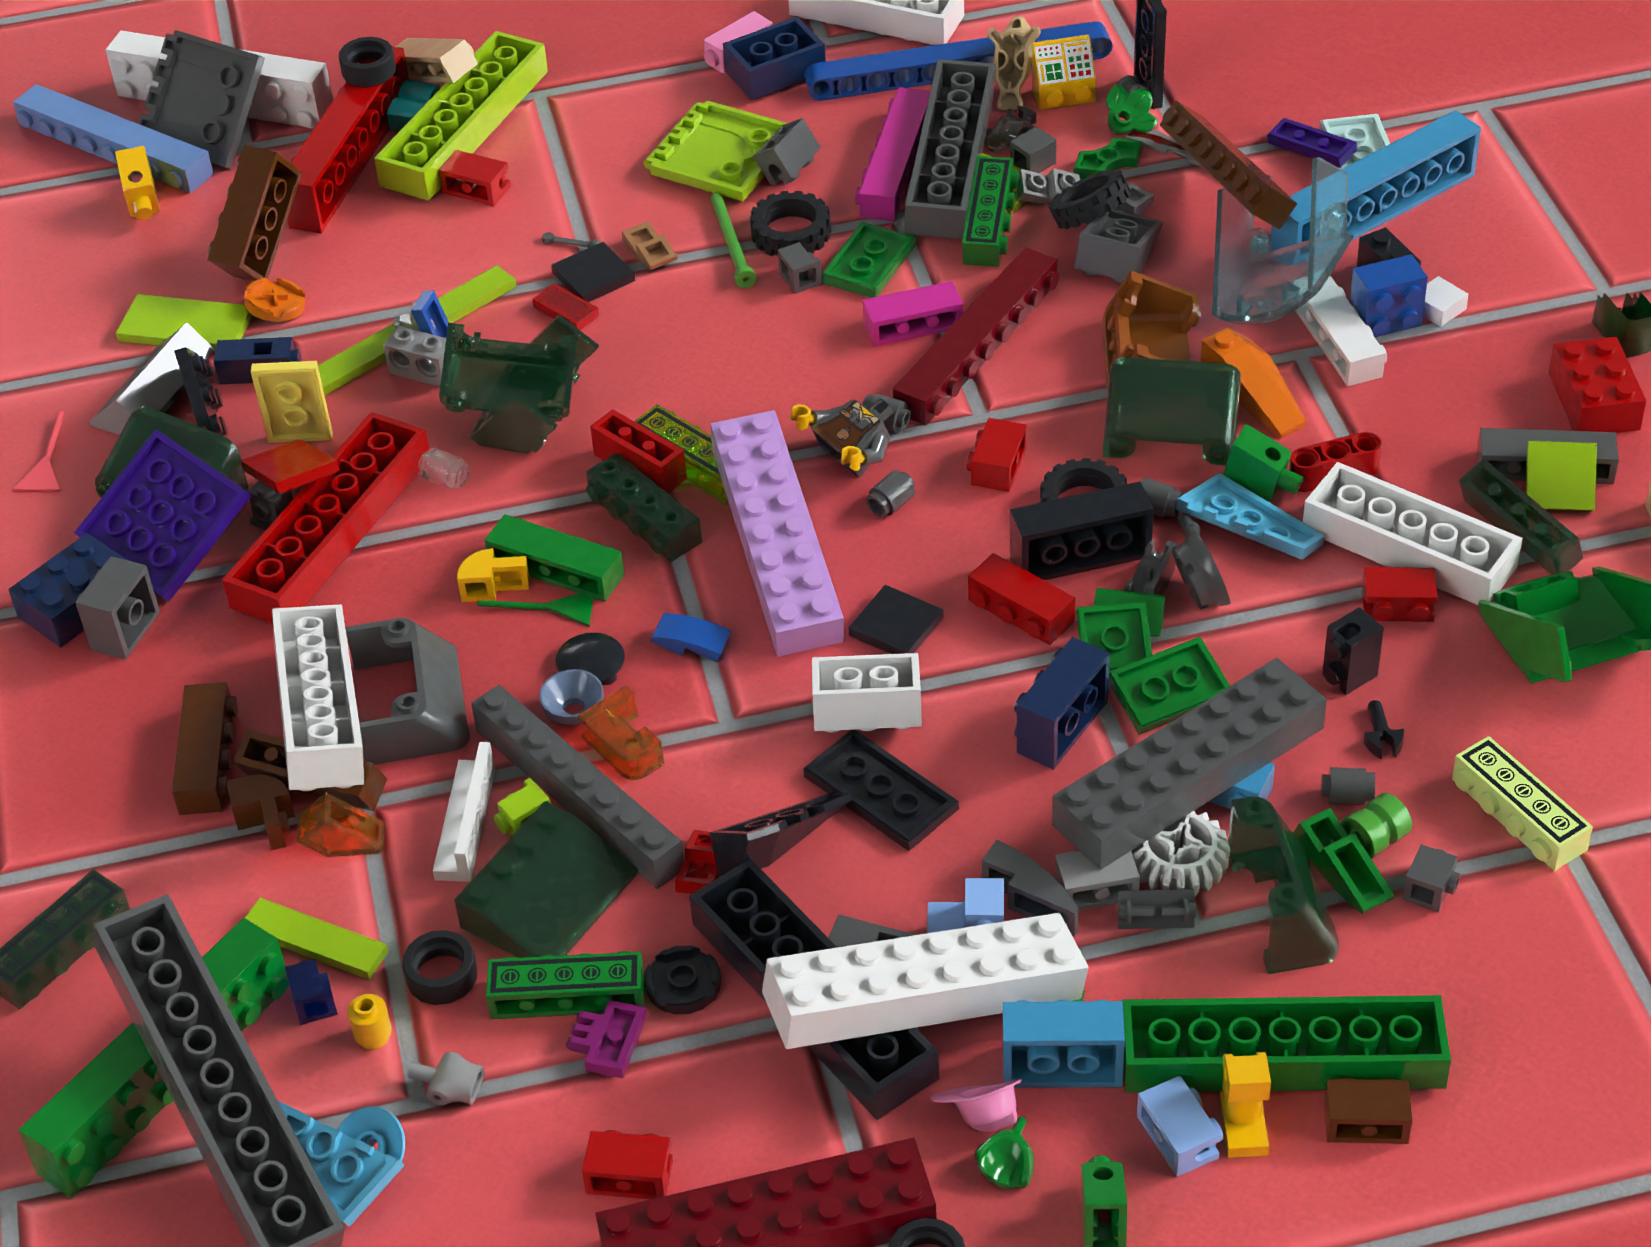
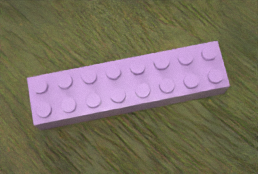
M775 410L710 423L714 457L777 657L844 642V617Z

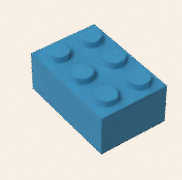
M1019 1000L1016 1002H1003L1004 1082L1020 1078L1022 1081L1014 1085V1088L1123 1087L1125 1047L1123 1001L1070 1002L1058 1000L1055 1002H1029Z

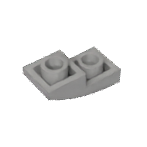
M1054 168L1048 175L1021 169L1019 171L1017 188L1018 200L1049 204L1057 194L1063 193L1062 190L1072 187L1074 183L1079 181V175Z

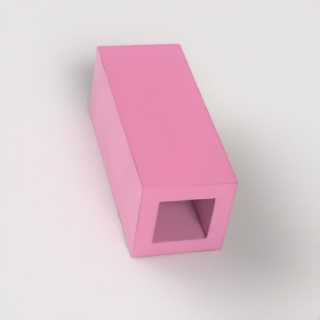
M753 11L705 38V62L710 67L726 74L723 43L772 26L773 22Z

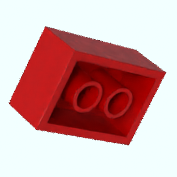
M1617 337L1553 344L1549 375L1573 431L1620 433L1641 430L1646 398Z

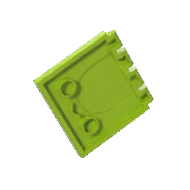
M708 100L705 103L696 102L671 132L659 143L656 149L644 160L643 165L651 171V175L744 201L765 176L753 155L782 125L787 123Z

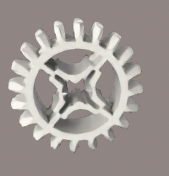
M1195 811L1131 850L1140 876V883L1149 882L1151 890L1158 888L1162 890L1194 889L1195 897L1199 892V888L1209 892L1212 883H1220L1223 873H1226L1230 857L1229 842H1227L1226 831L1220 829L1218 820L1209 821L1207 812L1196 815Z

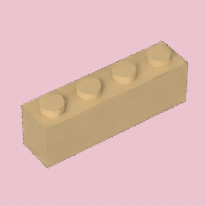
M406 38L395 46L404 48L410 80L454 83L478 64L474 57L473 48L465 39Z

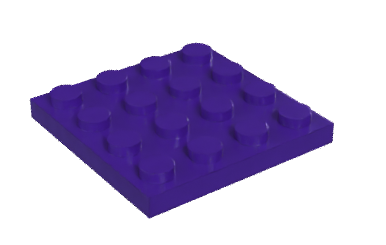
M156 429L74 534L81 538L88 533L128 561L146 565L154 592L169 602L252 496Z

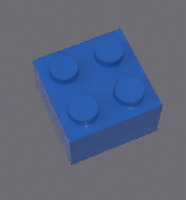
M1412 254L1353 268L1350 304L1357 308L1360 318L1365 325L1371 328L1374 337L1422 326L1428 276Z

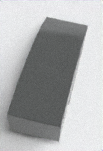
M996 840L982 859V878H1004V893L1008 894V908L1027 917L1060 913L1071 935L1075 937L1078 933L1079 908L1068 892L1037 862L1017 849Z

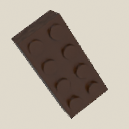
M245 145L242 154L237 160L236 174L233 183L228 188V198L223 212L219 215L218 228L214 240L209 245L207 260L235 278L251 282L261 278H268L302 171L277 152Z

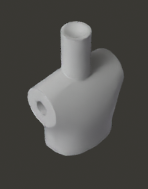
M446 1052L437 1068L412 1062L408 1068L407 1076L408 1078L428 1082L429 1086L426 1096L437 1105H446L451 1102L473 1104L482 1085L485 1071L483 1066L471 1063L457 1053Z

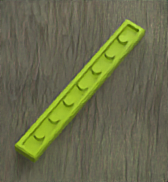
M496 265L439 297L438 300L451 325L516 288V280ZM394 323L318 365L324 395L331 393L386 361L383 345L396 330Z

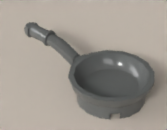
M1180 513L1176 518L1180 527L1184 530L1186 539L1184 543L1172 548V555L1184 583H1187L1191 589L1189 591L1190 595L1200 610L1213 604L1218 606L1229 605L1230 598L1224 581L1209 550L1199 535L1200 526L1192 520L1189 514Z

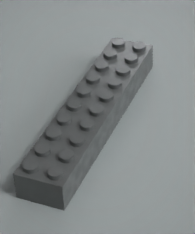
M166 894L94 924V947L248 1247H341L345 1227L169 895Z

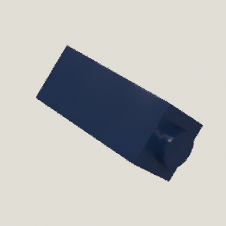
M292 337L217 340L214 356V365L219 384L253 383L251 375L252 364L301 362L300 350L294 348Z

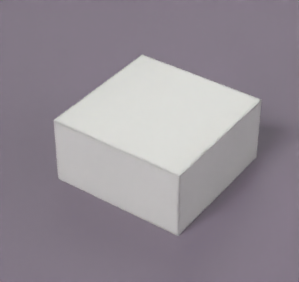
M1437 276L1427 283L1423 317L1442 327L1467 309L1469 294Z

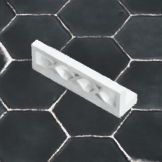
M479 742L475 760H458L433 867L434 880L471 882L495 775L490 742Z

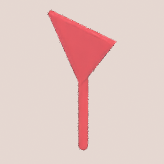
M59 411L45 456L13 488V491L61 492L50 459L64 417L63 411Z

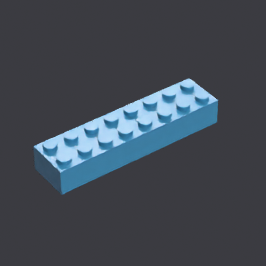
M1455 110L1296 192L1290 197L1297 205L1280 230L1272 226L1270 253L1295 271L1475 175L1481 127Z

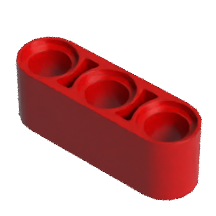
M1360 432L1294 450L1290 458L1289 470L1304 477L1298 491L1308 492L1315 490L1337 462L1368 475L1375 474L1379 469L1382 441L1374 433Z

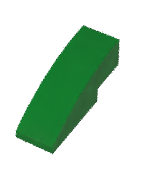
M1331 808L1298 824L1292 835L1328 883L1357 911L1363 914L1394 898L1395 895L1355 833L1348 836Z

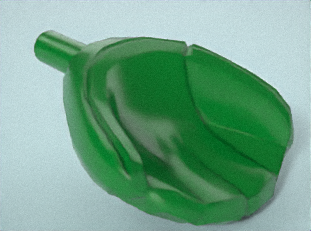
M1022 1116L1018 1117L1012 1129H1004L997 1132L978 1146L975 1151V1158L978 1160L977 1165L980 1172L991 1183H995L996 1186L1004 1189L1025 1188L1029 1185L1033 1176L1034 1153L1031 1150L1030 1144L1021 1135L1027 1123L1026 1118Z

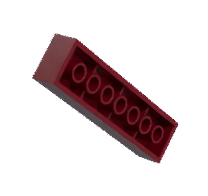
M915 1137L595 1213L601 1247H875L888 1244L897 1229L911 1220L921 1218L937 1219L936 1202Z

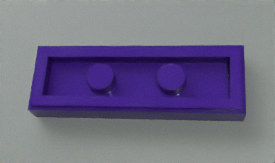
M1283 118L1267 134L1269 144L1339 168L1358 150L1355 141Z

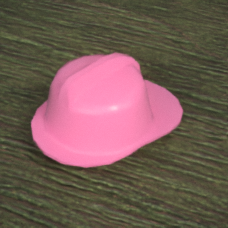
M1019 1078L1000 1084L953 1088L933 1094L930 1100L933 1102H955L968 1125L982 1132H992L1012 1126L1017 1122L1014 1085L1022 1080Z

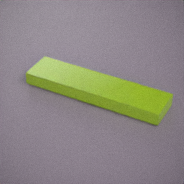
M263 898L258 899L245 917L250 922L275 936L280 947L367 980L371 979L389 953L385 943Z

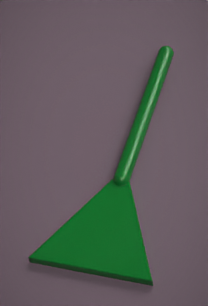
M581 592L547 603L478 600L477 605L479 607L550 610L590 627L593 596Z

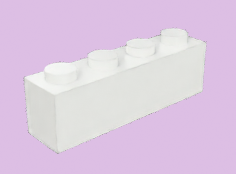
M1331 276L1297 284L1294 310L1347 387L1382 378L1384 363L1387 362L1386 350L1374 338L1371 328L1364 324L1357 308L1352 306L1347 300L1342 287H1338Z

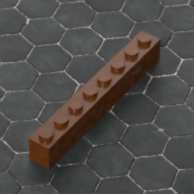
M1176 100L1172 107L1168 108L1164 113L1160 126L1250 213L1280 230L1297 203L1202 115Z

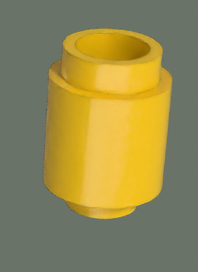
M363 994L353 999L348 1006L347 1015L355 1041L365 1049L374 1050L381 1048L387 1043L392 1031L385 1001L375 994Z

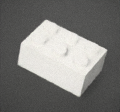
M918 653L812 657L814 731L834 733L840 730L860 729L862 731H872L879 728L906 730L912 727H922Z

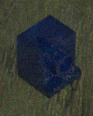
M315 959L305 960L285 967L300 1025L338 1015L327 972L319 974Z

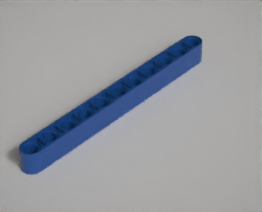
M1097 21L1040 29L1041 34L1035 40V42L1089 34L1093 60L1106 57L1113 48L1105 26ZM989 37L819 62L807 67L804 77L810 96L817 101L896 90L899 87L923 86L933 83L938 59L993 64L995 46Z

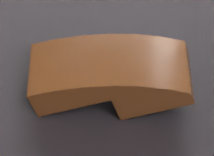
M649 221L622 231L624 243L633 255L649 270L677 260V254L665 236H658Z

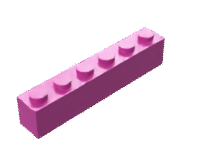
M899 87L895 98L890 99L889 115H884L882 133H878L876 136V150L870 152L869 168L864 169L862 187H857L855 203L860 205V217L888 221L896 220L913 172L930 90Z

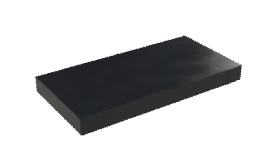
M1136 0L1133 76L1139 80L1140 84L1149 89L1153 99L1152 109L1162 108L1167 10L1161 0Z
M850 730L803 768L804 777L827 794L850 793L852 801L845 806L908 851L959 810L958 800L856 730Z

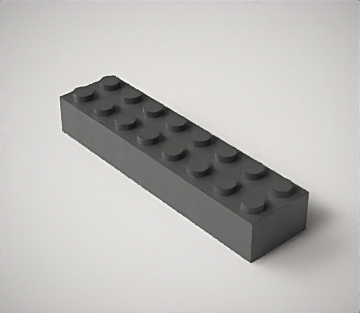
M938 59L905 203V234L963 239L977 156H982L995 92V64Z
M1275 658L1052 796V825L1101 870L1324 728L1327 699L1278 658Z

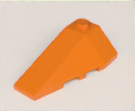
M1225 328L1202 339L1200 363L1204 364L1208 376L1281 439L1306 426V419L1271 356L1251 339L1229 328Z

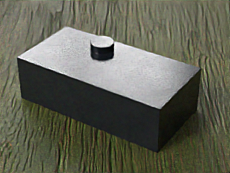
M1139 481L1010 509V559L1013 564L1043 580L1140 560L1143 556L1145 557V547L1152 539L1154 508Z

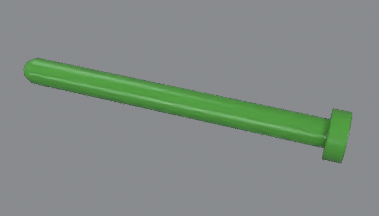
M714 192L710 199L736 268L734 274L735 282L740 288H749L755 284L756 274L751 267L747 266L722 195Z

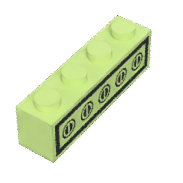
M1487 736L1456 755L1452 780L1461 791L1468 793L1480 804L1487 814L1492 815L1505 826L1510 835L1524 843L1537 859L1544 861L1550 868L1556 871L1588 851L1593 826L1491 737Z

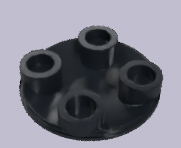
M584 633L567 640L559 648L555 661L559 672L573 669L584 670L595 675L602 685H610L617 679V673L623 666L625 654L622 645L615 638L603 633Z

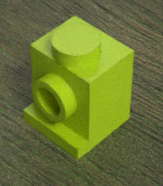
M531 778L524 781V788L509 794L505 799L498 802L499 813L493 816L500 832L503 834L508 833L517 844L554 823L550 798Z

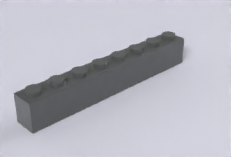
M497 685L471 702L476 731L651 885L658 889L678 875L684 863L682 841L502 686Z

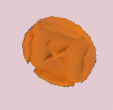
M261 278L251 282L245 289L244 305L247 311L257 318L273 322L290 321L299 317L304 312L306 298L303 289L287 279L277 278V282L269 281V278Z

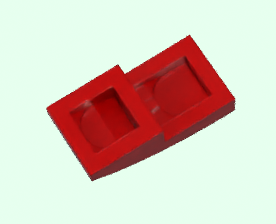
M693 830L685 846V861L675 879V892L693 894L720 877L708 831Z

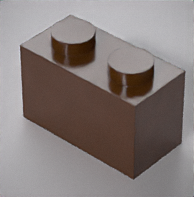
M1349 1077L1327 1079L1324 1097L1327 1142L1409 1144L1412 1112L1408 1080H1394L1391 1078L1368 1080Z

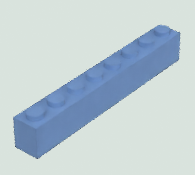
M35 84L13 101L16 118L21 126L117 164L115 151L144 146L153 179L192 193L214 175L208 151L38 84Z

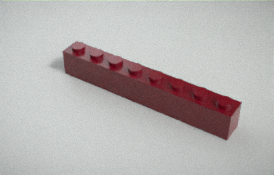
M1025 247L894 386L893 398L907 402L908 410L911 411V420L927 425L935 415L938 416L945 404L952 397L958 395L961 387L968 379H972L976 375L979 367L986 360L991 359L994 351L1001 343H1005L1009 339L1012 331L1018 325L1023 324L1027 315L1041 304L1046 294L1056 288L1060 278V274L1057 272V258Z

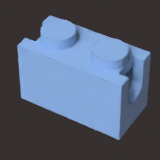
M1181 1076L1138 1093L1137 1118L1176 1177L1219 1159L1220 1153L1216 1148V1143L1223 1140L1221 1127L1215 1118L1208 1117L1203 1110L1199 1094L1194 1088H1189Z

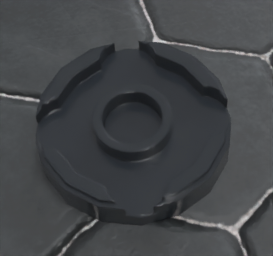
M675 946L663 950L655 956L656 960L651 965L649 964L645 970V990L650 1001L660 1010L672 1014H691L702 1010L715 1000L720 991L721 974L715 958L709 953L706 955L700 952V948L694 946Z

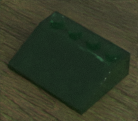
M544 801L454 899L460 928L517 958L567 955L638 874V868L575 815Z

